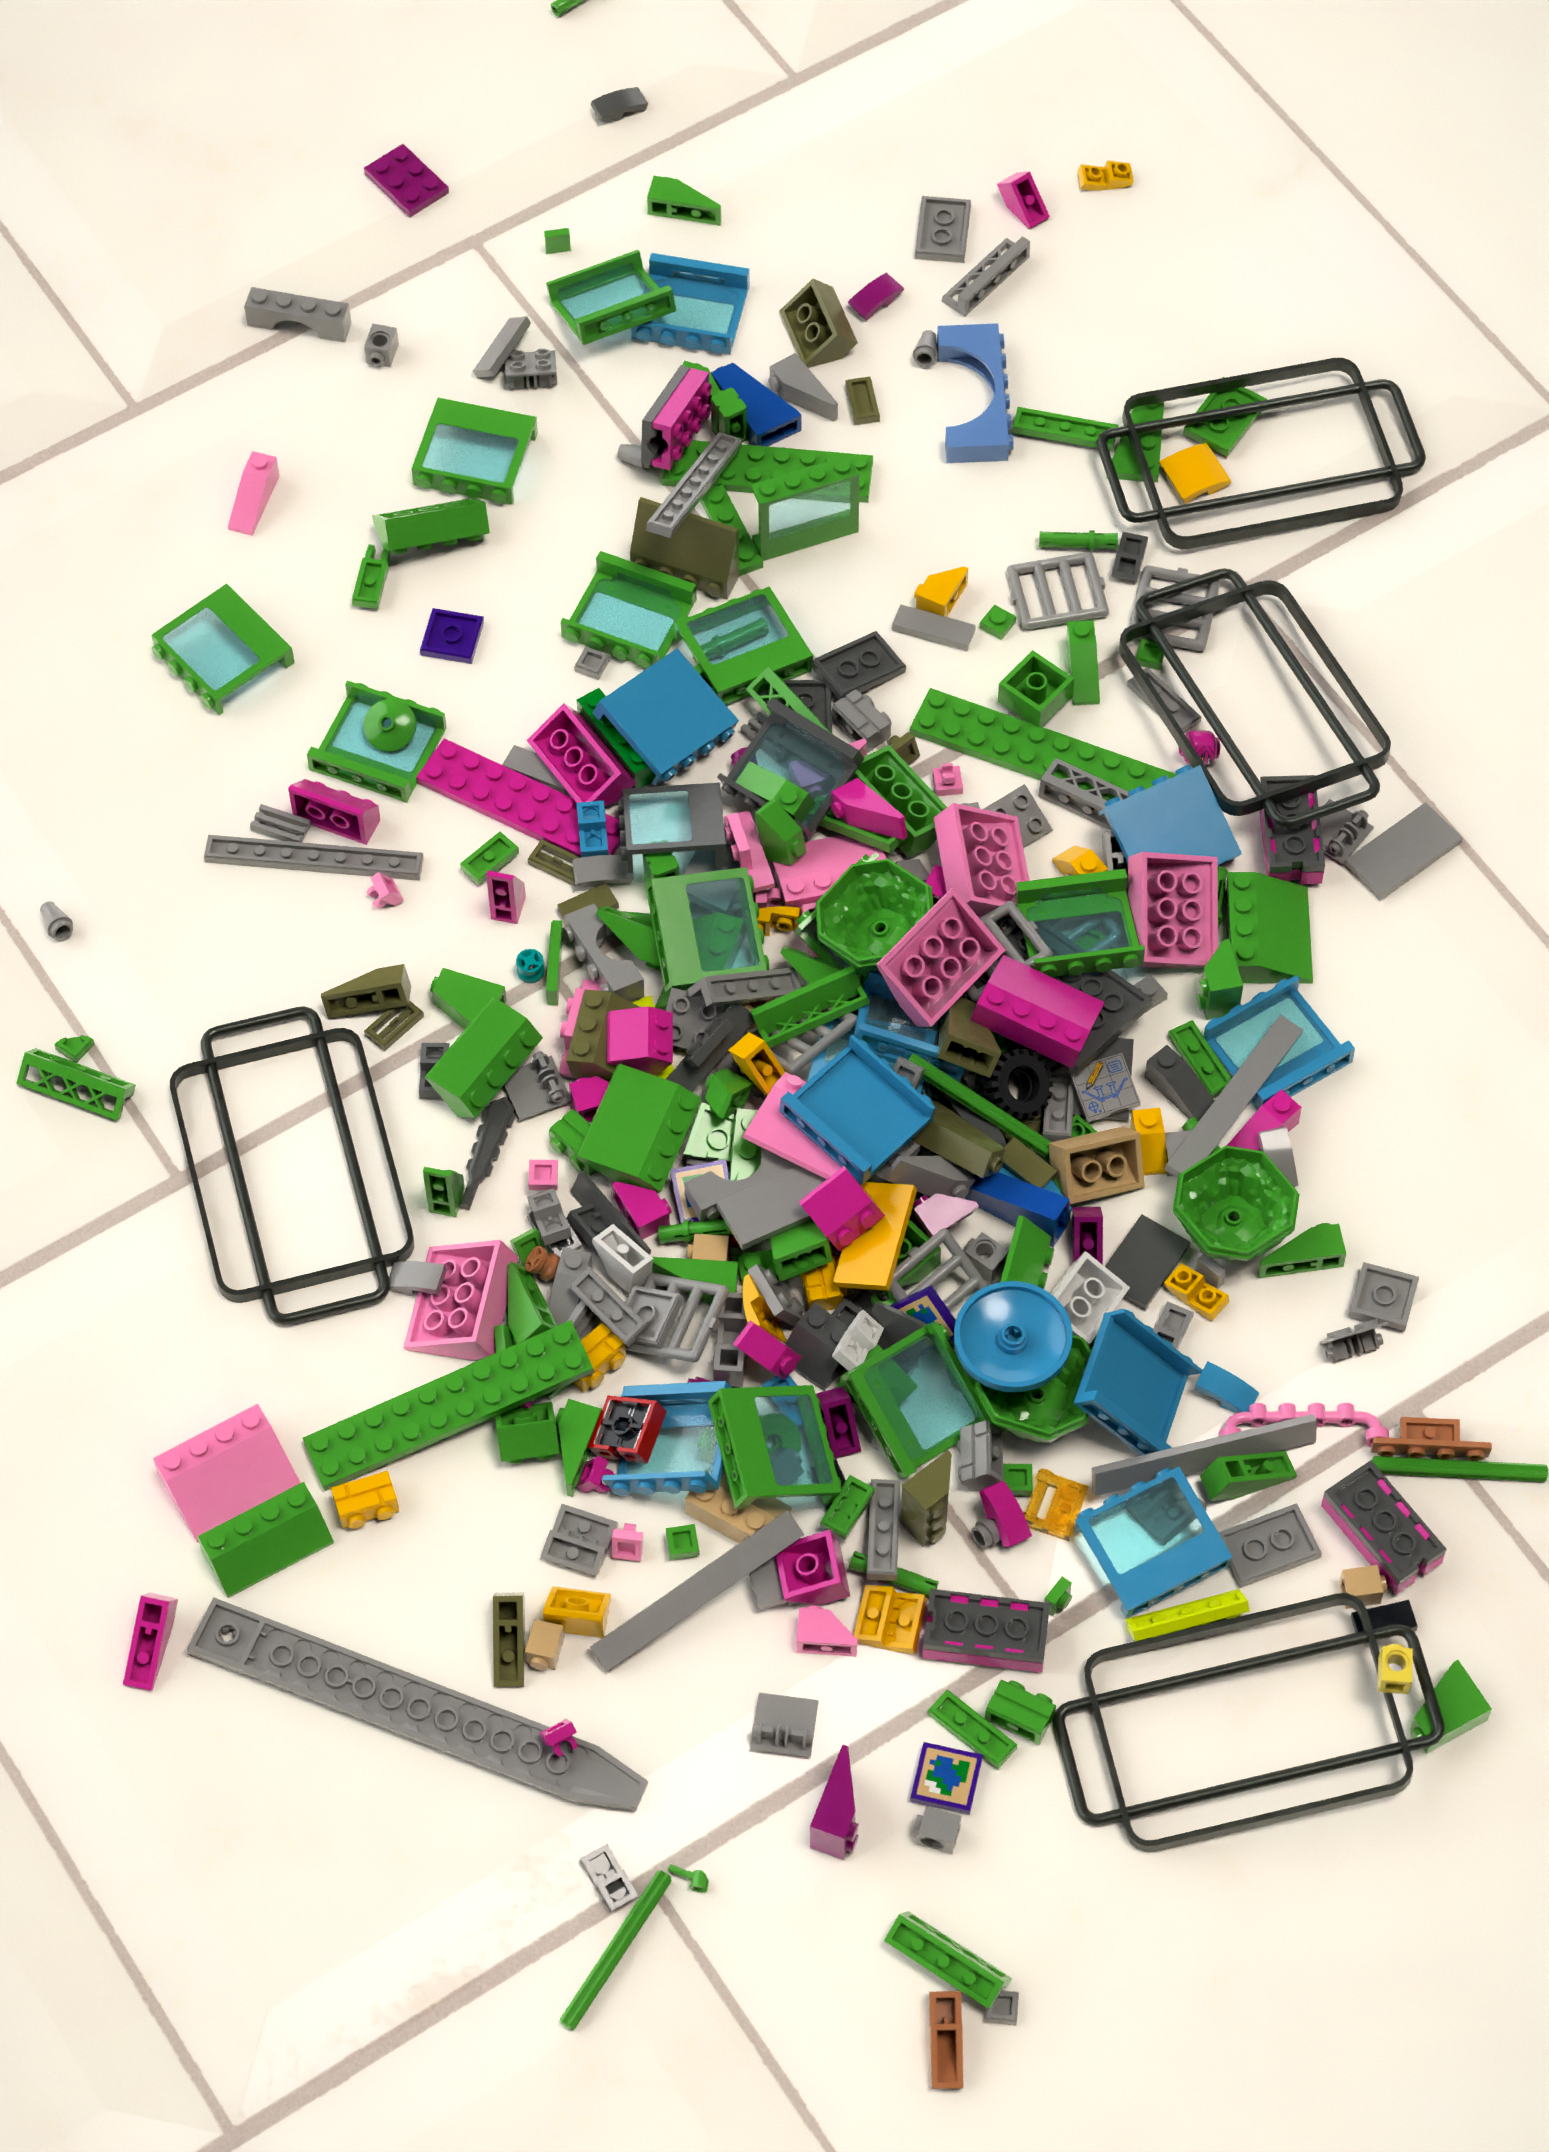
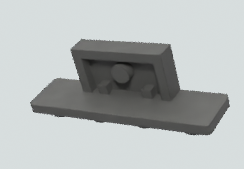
M741 1003L731 1004L718 1020L714 1019L705 1028L704 1032L706 1034L699 1041H694L686 1050L687 1055L669 1074L666 1080L680 1084L693 1092L752 1025L754 1019L751 1012Z
M585 1172L579 1173L571 1193L583 1207L571 1210L566 1219L599 1257L592 1239L614 1224L650 1255L651 1249L590 1177Z

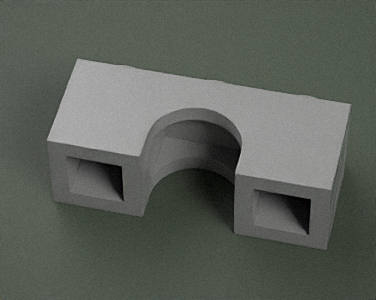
M729 1292L718 1316L720 1323L718 1326L717 1344H715L714 1381H726L730 1386L743 1387L746 1353L737 1348L733 1343L748 1322L744 1311L743 1293Z

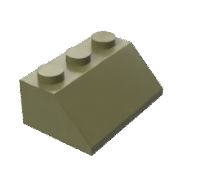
M813 278L779 310L799 358L808 368L840 360L858 344L834 288Z
M584 990L566 1058L573 1078L597 1076L606 1081L611 1080L617 1066L607 1064V1013L614 1010L638 1008L639 1006L610 991Z
M948 1450L902 1485L901 1523L923 1547L930 1542L935 1543L939 1541L946 1533L952 1454Z

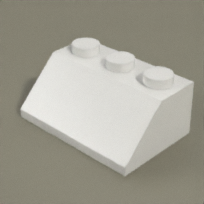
M1085 1251L1069 1267L1050 1294L1066 1310L1072 1325L1073 1335L1085 1339L1089 1346L1098 1334L1104 1313L1114 1311L1130 1287Z

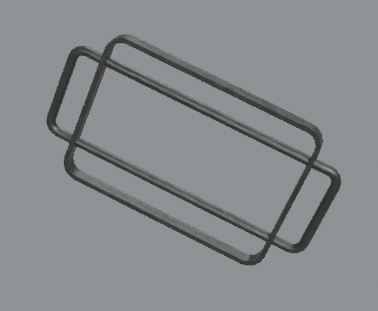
M1345 358L1324 359L1138 393L1126 400L1122 414L1124 426L1103 431L1096 441L1097 449L1121 516L1132 523L1157 520L1165 541L1177 549H1193L1391 511L1399 505L1403 492L1400 474L1419 470L1426 460L1424 448L1399 386L1387 379L1364 382L1357 365ZM1330 371L1345 372L1354 383L1133 424L1130 411L1138 406ZM1385 389L1392 394L1415 454L1414 461L1395 464L1369 396V391ZM1358 394L1385 465L1382 468L1163 508L1137 434ZM1128 436L1153 510L1135 513L1129 509L1107 446L1108 440ZM1384 477L1390 478L1395 491L1393 497L1385 500L1193 536L1177 535L1171 530L1167 518Z
M1222 568L1146 593L1137 600L1135 608L1142 622L1125 628L1121 633L1119 642L1121 658L1192 768L1201 765L1223 812L1233 816H1243L1265 809L1277 825L1291 828L1370 801L1377 796L1380 791V783L1372 770L1382 767L1388 761L1391 747L1390 738L1288 588L1277 581L1271 580L1259 581L1247 586L1243 578L1236 571ZM1220 579H1228L1236 587V590L1152 618L1146 608L1149 603ZM1273 595L1284 603L1382 747V752L1364 759L1256 597ZM1245 601L1353 763L1267 793L1161 630ZM1151 634L1257 797L1245 801H1233L1223 794L1127 646L1129 641ZM1361 774L1369 784V789L1291 817L1282 815L1276 807V804Z
M306 1006L285 1009L208 1029L200 1041L203 1060L185 1064L174 1071L170 1078V1091L218 1288L222 1296L235 1303L263 1298L269 1318L280 1325H291L382 1301L390 1290L387 1267L393 1266L394 1262L406 1261L412 1255L414 1236L362 1041L358 1034L346 1028H334L324 1031L318 1013ZM299 1017L307 1018L310 1021L313 1034L214 1057L211 1043L217 1037ZM337 1041L350 1042L358 1051L407 1233L406 1244L400 1250L383 1255L327 1046V1044ZM316 1047L372 1258L271 1282L218 1070ZM207 1073L259 1281V1286L243 1290L231 1289L222 1280L177 1096L178 1086L184 1079ZM366 1272H376L379 1287L372 1293L287 1314L280 1313L277 1309L274 1295Z
M1336 1593L1101 1649L1088 1658L1084 1667L1085 1684L1089 1696L1061 1704L1053 1717L1055 1734L1075 1810L1079 1818L1092 1826L1122 1821L1129 1842L1136 1849L1144 1852L1166 1850L1396 1795L1408 1787L1413 1776V1760L1410 1752L1436 1745L1443 1738L1445 1732L1443 1716L1415 1631L1403 1624H1391L1373 1629L1363 1602L1356 1596L1348 1593ZM1346 1605L1356 1610L1364 1628V1631L1101 1694L1095 1693L1091 1678L1093 1669L1099 1663L1335 1606ZM1401 1636L1406 1639L1408 1647L1413 1649L1414 1667L1433 1726L1430 1734L1406 1740L1393 1694L1383 1692L1398 1740L1396 1743L1126 1807L1099 1706L1364 1643L1369 1644L1378 1674L1380 1651L1376 1640ZM1090 1708L1093 1710L1119 1809L1102 1813H1092L1087 1807L1065 1724V1718L1068 1714ZM1402 1754L1406 1766V1773L1401 1780L1391 1784L1156 1840L1139 1838L1134 1833L1129 1820L1143 1815Z

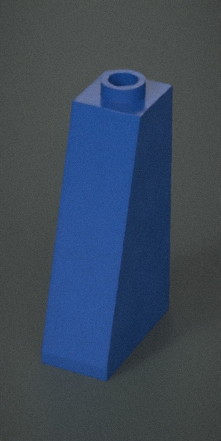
M732 362L726 366L718 367L715 371L711 372L720 391L734 388L739 395V399L741 398L747 406L746 431L747 438L752 445L770 446L802 431L801 413Z
M999 1172L985 1178L971 1173L976 1181L969 1189L965 1199L976 1201L980 1209L1014 1227L1019 1215L1026 1217L1051 1236L1050 1246L1054 1248L1068 1227L1069 1198Z

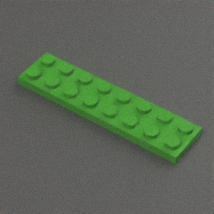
M692 440L690 446L686 447L682 452L680 461H676L670 470H663L662 486L675 487L710 442ZM742 444L740 450L709 489L723 485L726 491L753 493L751 484L851 455L860 474L859 502L868 503L873 455ZM850 481L797 497L850 501Z

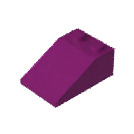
M842 1744L810 1824V1848L845 1860L847 1852H853L859 1837L857 1834L859 1824L855 1823L856 1811L848 1746Z

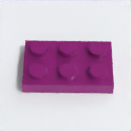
M403 143L364 167V174L409 217L414 216L449 194V187Z

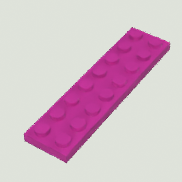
M445 738L416 777L418 784L530 837L539 841L543 839L581 858L577 802L570 796ZM605 813L608 854L614 855L621 845L619 819Z

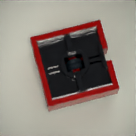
M607 1395L588 1448L596 1456L604 1459L619 1460L620 1456H622L628 1462L648 1464L667 1411L655 1400Z

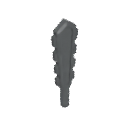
M506 1097L490 1102L489 1106L484 1108L482 1115L484 1123L478 1127L476 1134L478 1141L473 1143L471 1150L473 1158L468 1160L466 1166L469 1181L459 1205L462 1209L469 1210L471 1208L479 1184L485 1180V1177L491 1175L493 1170L492 1162L498 1159L501 1152L499 1146L505 1143L508 1136L506 1130L508 1127H512L516 1118L514 1114L515 1108Z

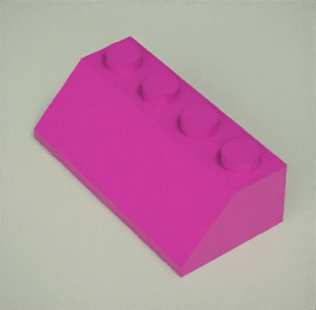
M565 703L526 740L577 803L604 801V806L618 802L623 797V789L632 788L637 783L582 715Z

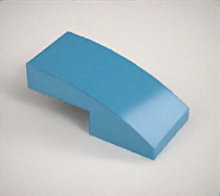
M604 801L577 803L581 857L609 855Z
M1207 1361L1194 1389L1221 1401L1220 1407L1233 1413L1249 1412V1406L1254 1404L1259 1396V1392L1248 1383Z

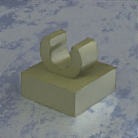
M909 732L902 737L893 735L886 741L908 765L920 757L915 736Z

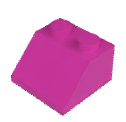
M649 1006L609 1011L607 1013V1064L617 1066L620 1063L655 1076L673 1063V1012Z
M845 1166L799 1201L800 1205L839 1251L851 1244L885 1216L870 1194Z
M831 1530L800 1538L775 1555L783 1596L786 1602L823 1605L851 1596L841 1546Z

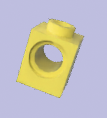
M1400 1644L1382 1646L1378 1657V1692L1408 1694L1413 1680V1649L1405 1648ZM1389 1664H1397L1402 1670L1394 1671L1389 1667Z

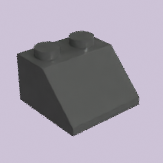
M816 1303L796 1323L786 1345L802 1357L794 1370L825 1391L844 1370V1367L832 1355L849 1326Z

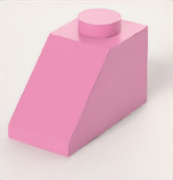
M816 1605L799 1608L797 1653L857 1657L856 1637L829 1609H823Z

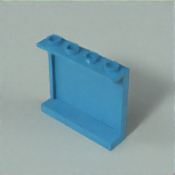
M678 648L601 699L593 711V715L599 721L607 717L656 775L652 782L654 786L662 780L665 783L670 781L681 767L684 769L690 767L701 753L703 756L710 753L716 747L715 744L721 740L724 743L735 734L733 729L739 721Z
M1190 764L1176 770V776L1170 779L1164 775L1151 782L1153 786L1145 790L1143 786H1139L1129 791V797L1120 800L1119 796L1110 799L1104 803L1105 808L1098 812L1099 816L1105 814L1127 863L1129 856L1140 852L1217 857L1219 866L1242 854L1201 765L1191 768Z
M852 1034L849 1037V1044L797 1092L791 1094L788 1091L781 1098L779 1112L841 1167L845 1166L855 1179L863 1185L933 1121L935 1106L928 1096L921 1095L916 1091L906 1077L899 1076L886 1059L879 1058L872 1052L871 1047L864 1040H858Z
M1119 1309L1118 1311L1104 1313L1073 1404L1140 1455L1170 1449L1173 1447L1167 1444L1166 1441L1188 1376L1201 1374L1202 1369L1193 1363L1190 1357L1183 1355L1175 1349L1171 1342L1164 1340L1156 1334L1152 1327L1138 1320L1131 1311Z

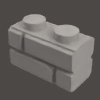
M855 689L847 694L845 698H841L833 704L832 719L854 741L865 738L867 741V753L875 749L878 744H882L890 738L891 719L885 712L880 713L875 708L873 700L868 695L863 696Z
M987 1420L960 1428V1440L957 1443V1448L961 1455V1466L958 1468V1477L961 1483L978 1492L999 1481H1004L1002 1428Z

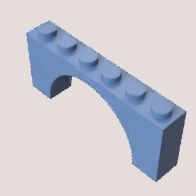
M998 323L937 326L938 362L960 364L974 370L987 381L994 395L988 408L975 419L964 424L945 427L946 463L1008 461L1009 450L1014 449L1013 435H1008V430L1012 429L1011 414H1006V409H1010V396L1004 392V389H1008V374H1003L1002 370L1006 369V354H1001V349H1004V333L999 334Z

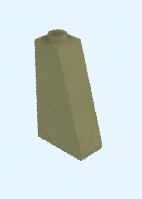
M960 997L940 1017L937 1058L990 1078L1000 1058L1001 1050L990 1029L971 1021L977 1003Z
M932 1100L935 1106L933 1121L916 1135L912 1141L981 1178L998 1173L1004 1162L1002 1156L1005 1148L940 1102Z

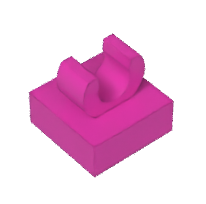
M597 1456L585 1462L576 1488L585 1493L593 1489L599 1493L609 1491L610 1488L602 1482L603 1475H615L613 1471L606 1469L608 1460Z
M564 1719L539 1733L543 1743L549 1747L552 1746L553 1752L559 1757L563 1756L560 1750V1744L563 1741H568L572 1749L577 1748L576 1740L571 1737L577 1731L570 1720Z

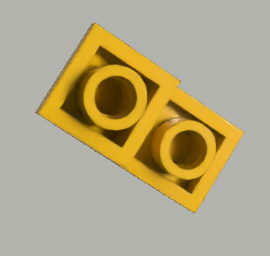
M1107 160L1104 167L1081 164L1078 169L1081 190L1119 189L1132 186L1134 183L1130 163Z
M786 906L760 908L759 917L757 918L758 926L763 930L764 936L769 937L771 927L778 928L781 931H795L799 925L796 920L800 917V908Z
M1182 1263L1164 1282V1286L1177 1298L1211 1321L1230 1302L1228 1294L1206 1283L1204 1275Z

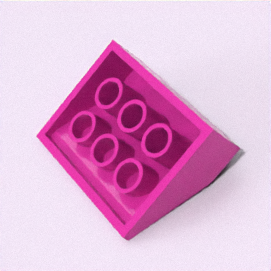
M1003 955L976 1004L971 1021L1073 1069L1105 1002Z

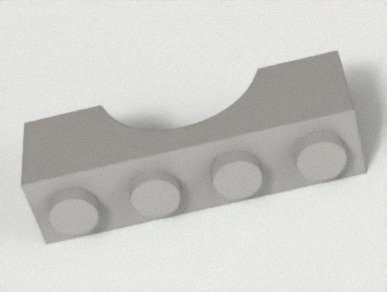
M256 287L250 288L244 305L247 326L272 330L278 322L296 321L312 328L320 338L345 342L352 323L349 303Z
M591 904L566 914L565 927L562 928L564 937L568 943L572 942L577 958L580 962H585L590 978L598 982L600 991L613 992L630 1002L644 997V978L632 960L612 959L599 950L600 946L607 940V925L596 915L598 909L596 905Z
M762 1148L761 1164L758 1170L748 1178L727 1180L709 1171L685 1182L684 1194L700 1222L706 1219L713 1220L721 1216L716 1207V1201L799 1165Z

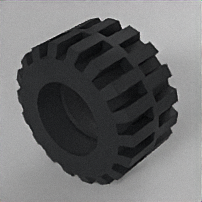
M1015 1049L1001 1052L991 1077L979 1074L980 1078L975 1079V1085H979V1090L976 1091L978 1095L1020 1121L1038 1116L1042 1113L1041 1109H1046L1049 1104L1046 1100L1052 1097V1092L1049 1089L1053 1087V1080L1049 1081L1050 1069H1045L1046 1062L1043 1059L1038 1060V1054L1035 1052L1029 1053L1027 1049ZM1011 1072L1016 1075L1020 1083V1094L1017 1099L1012 1096L1008 1087V1079Z

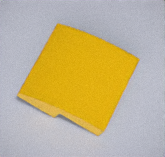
M1207 443L1191 446L1159 461L1161 468L1185 504L1205 492L1211 495L1232 483Z
M746 1275L743 1281V1305L747 1322L749 1323L751 1320L786 1344L787 1339L779 1324L781 1319L773 1315L751 1275Z
M865 1585L853 1635L858 1643L895 1652L916 1654L928 1599L925 1594L896 1592L894 1587Z

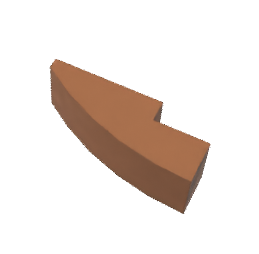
M929 1991L932 2089L963 2088L961 1991Z

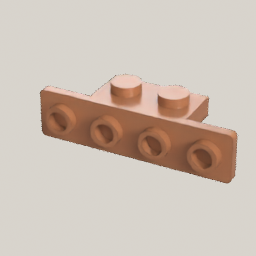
M1401 1417L1400 1438L1374 1437L1371 1443L1372 1453L1388 1457L1395 1454H1407L1411 1458L1434 1455L1439 1459H1453L1457 1456L1467 1457L1471 1461H1480L1488 1458L1492 1450L1491 1442L1460 1441V1419Z

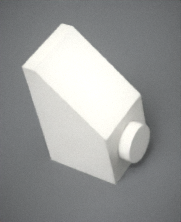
M612 1224L592 1239V1243L609 1277L630 1294L634 1285L642 1286L645 1284L647 1277L651 1274L654 1258L619 1228Z

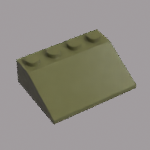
M640 497L630 548V561L696 584V590L727 600L739 578L738 528L690 513L671 538L646 531V526L661 503Z

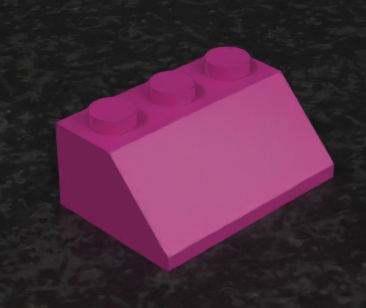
M303 779L291 784L288 788L292 813L294 815L309 819L312 826L367 845L381 820L379 806L373 801L354 797L344 790L338 791L329 788L321 782Z

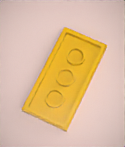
M865 1182L862 1185L863 1188L870 1194L885 1216L842 1250L833 1283L836 1287L889 1291L917 1189L915 1185Z

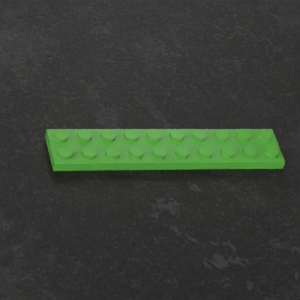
M933 688L929 689L909 729L910 734L1040 781L1055 758L1128 792L1139 786H1143L1144 790L1153 786L1151 783L1153 780L1164 775L1168 779L1176 776L1175 773L1050 729L1038 727L1030 722ZM1059 769L1053 774V776L1060 779L1069 778L1068 773ZM1087 782L1077 783L1078 787L1083 790L1093 789L1092 785ZM1110 793L1101 794L1102 798L1107 801L1116 797Z
M570 1320L303 1437V1441L324 1491H327L332 1487L341 1485L595 1372L573 1322Z

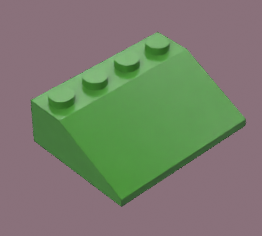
M1228 872L1225 886L1227 939L1230 940L1242 983H1278L1283 979L1289 980L1297 975L1300 979L1299 984H1313L1308 887L1257 872Z
M619 1063L576 1158L615 1182L618 1181L655 1190L658 1194L663 1189L702 1098L680 1084Z

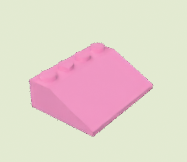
M952 803L935 816L934 823L946 891L948 892L951 888H954L979 918L1008 901H1013L1016 904V882L1029 881L1018 817Z
M838 835L805 842L806 853L790 866L773 861L770 862L777 888L780 889L782 906L800 908L802 905L815 903L852 864H856L865 854L871 857L877 852L880 855L877 860L887 858L881 849L845 835Z
M1140 852L1129 856L1128 902L1139 945H1144L1145 947L1143 965L1136 967H1205L1218 949V858Z
M951 888L876 966L899 1006L917 1027H932L1006 949L957 891Z
M785 1072L774 1084L746 1129L743 1138L828 1179L842 1167L779 1112L781 1098L788 1091L794 1094L807 1083L798 1076Z
M501 1240L429 1247L426 1262L443 1264L447 1271L439 1295L418 1291L403 1348L408 1351L467 1360L483 1359L494 1354L496 1350L494 1326L502 1324L508 1301L507 1265L510 1262L517 1264L518 1256Z
M258 1404L153 1458L158 1476L197 1543L199 1542L197 1536L300 1484L272 1426Z

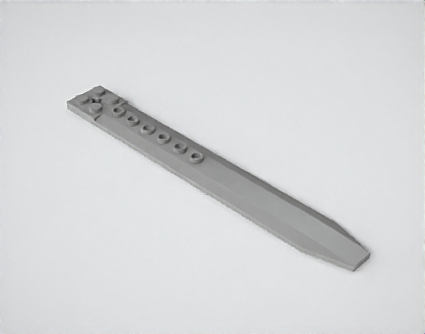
M213 1597L187 1648L189 1654L240 1674L250 1675L573 1802L637 1810L649 1784L647 1779L598 1745L571 1736L576 1740L577 1748L572 1749L568 1741H563L560 1744L563 1756L559 1757L553 1752L552 1746L549 1747L543 1743L539 1734L549 1728V1726ZM229 1630H233L235 1638L225 1642L220 1635L222 1632L228 1633Z

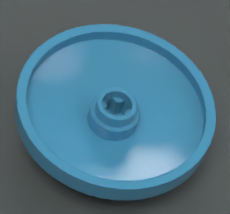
M1020 1281L999 1282L980 1289L961 1307L954 1327V1346L960 1363L978 1382L999 1391L1024 1392L1045 1385L1054 1379L1064 1368L1072 1347V1325L1062 1304L1048 1291L1036 1285Z

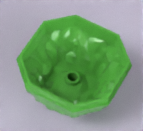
M890 859L852 864L817 902L818 940L855 969L865 972L878 970L876 964L933 907L932 887Z
M1225 1145L1178 1175L1173 1212L1186 1233L1198 1246L1200 1252L1212 1259L1249 1262L1279 1245L1295 1230L1300 1194L1264 1151Z
M1073 1335L1071 1352L1066 1365L1054 1379L1039 1388L1024 1392H1004L992 1389L976 1381L974 1390L993 1424L1001 1427L1002 1431H1009L1020 1439L1026 1438L1036 1443H1052L1061 1436L1087 1424L1089 1415L1073 1403L1088 1363L1091 1349L1085 1339Z

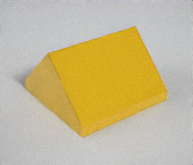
M552 1586L543 1608V1619L545 1622L563 1625L564 1633L603 1638L605 1636L611 1594Z

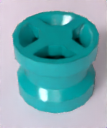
M530 948L521 951L517 955V974L520 980L530 984L540 981L545 973L542 954L536 949Z

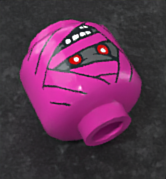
M1188 731L1185 734L1204 765H1211L1219 757L1220 741L1211 731ZM1178 747L1180 756H1183L1185 762L1189 765V761L1180 747Z

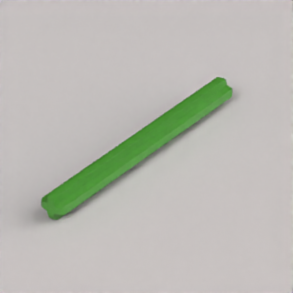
M912 1054L909 1057V1061L926 1069L922 1076L924 1080L1015 1137L1043 1157L1049 1154L1048 1143L1051 1142L1050 1140L917 1054Z
M1374 1456L1372 1458L1373 1463L1383 1474L1545 1482L1548 1478V1466L1545 1464Z
M661 1870L656 1872L561 2016L560 2024L571 2031L575 2030L671 1884L670 1875Z

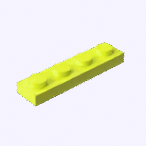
M1240 1589L1127 1618L1125 1621L1128 1632L1134 1641L1193 1626L1210 1624L1212 1621L1223 1618L1239 1617L1242 1613L1249 1612L1250 1610L1248 1600Z

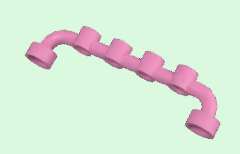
M1254 1403L1249 1406V1412H1239L1230 1416L1225 1423V1428L1219 1430L1218 1436L1240 1432L1241 1429L1237 1428V1426L1243 1423H1250L1254 1427H1261L1267 1423H1277L1314 1414L1317 1419V1427L1323 1426L1326 1423H1338L1343 1427H1349L1355 1423L1368 1425L1370 1428L1366 1430L1365 1436L1366 1444L1371 1447L1374 1437L1389 1438V1430L1381 1426V1422L1376 1416L1367 1412L1355 1411L1354 1405L1351 1403L1339 1404L1337 1411H1325L1324 1404L1312 1403L1308 1405V1411L1297 1412L1296 1406L1292 1403L1279 1405L1278 1412H1267L1265 1404Z

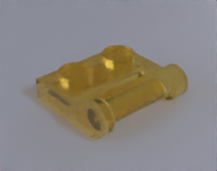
M1039 1469L1036 1475L1037 1484L1026 1512H1023L1030 1529L1070 1542L1074 1531L1075 1519H1077V1515L1081 1512L1089 1486L1057 1476L1050 1470ZM1050 1486L1056 1488L1044 1520L1037 1515L1047 1488Z

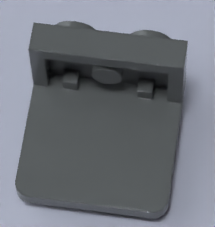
M876 1302L871 1312V1317L884 1328L877 1343L883 1350L926 1325L925 1322L882 1302ZM924 1339L891 1358L908 1377L916 1368Z

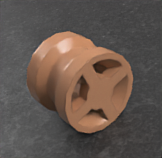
M536 1246L526 1259L525 1270L531 1274L537 1273L539 1278L549 1281L556 1274L560 1257L554 1253L548 1254L547 1250L542 1246Z

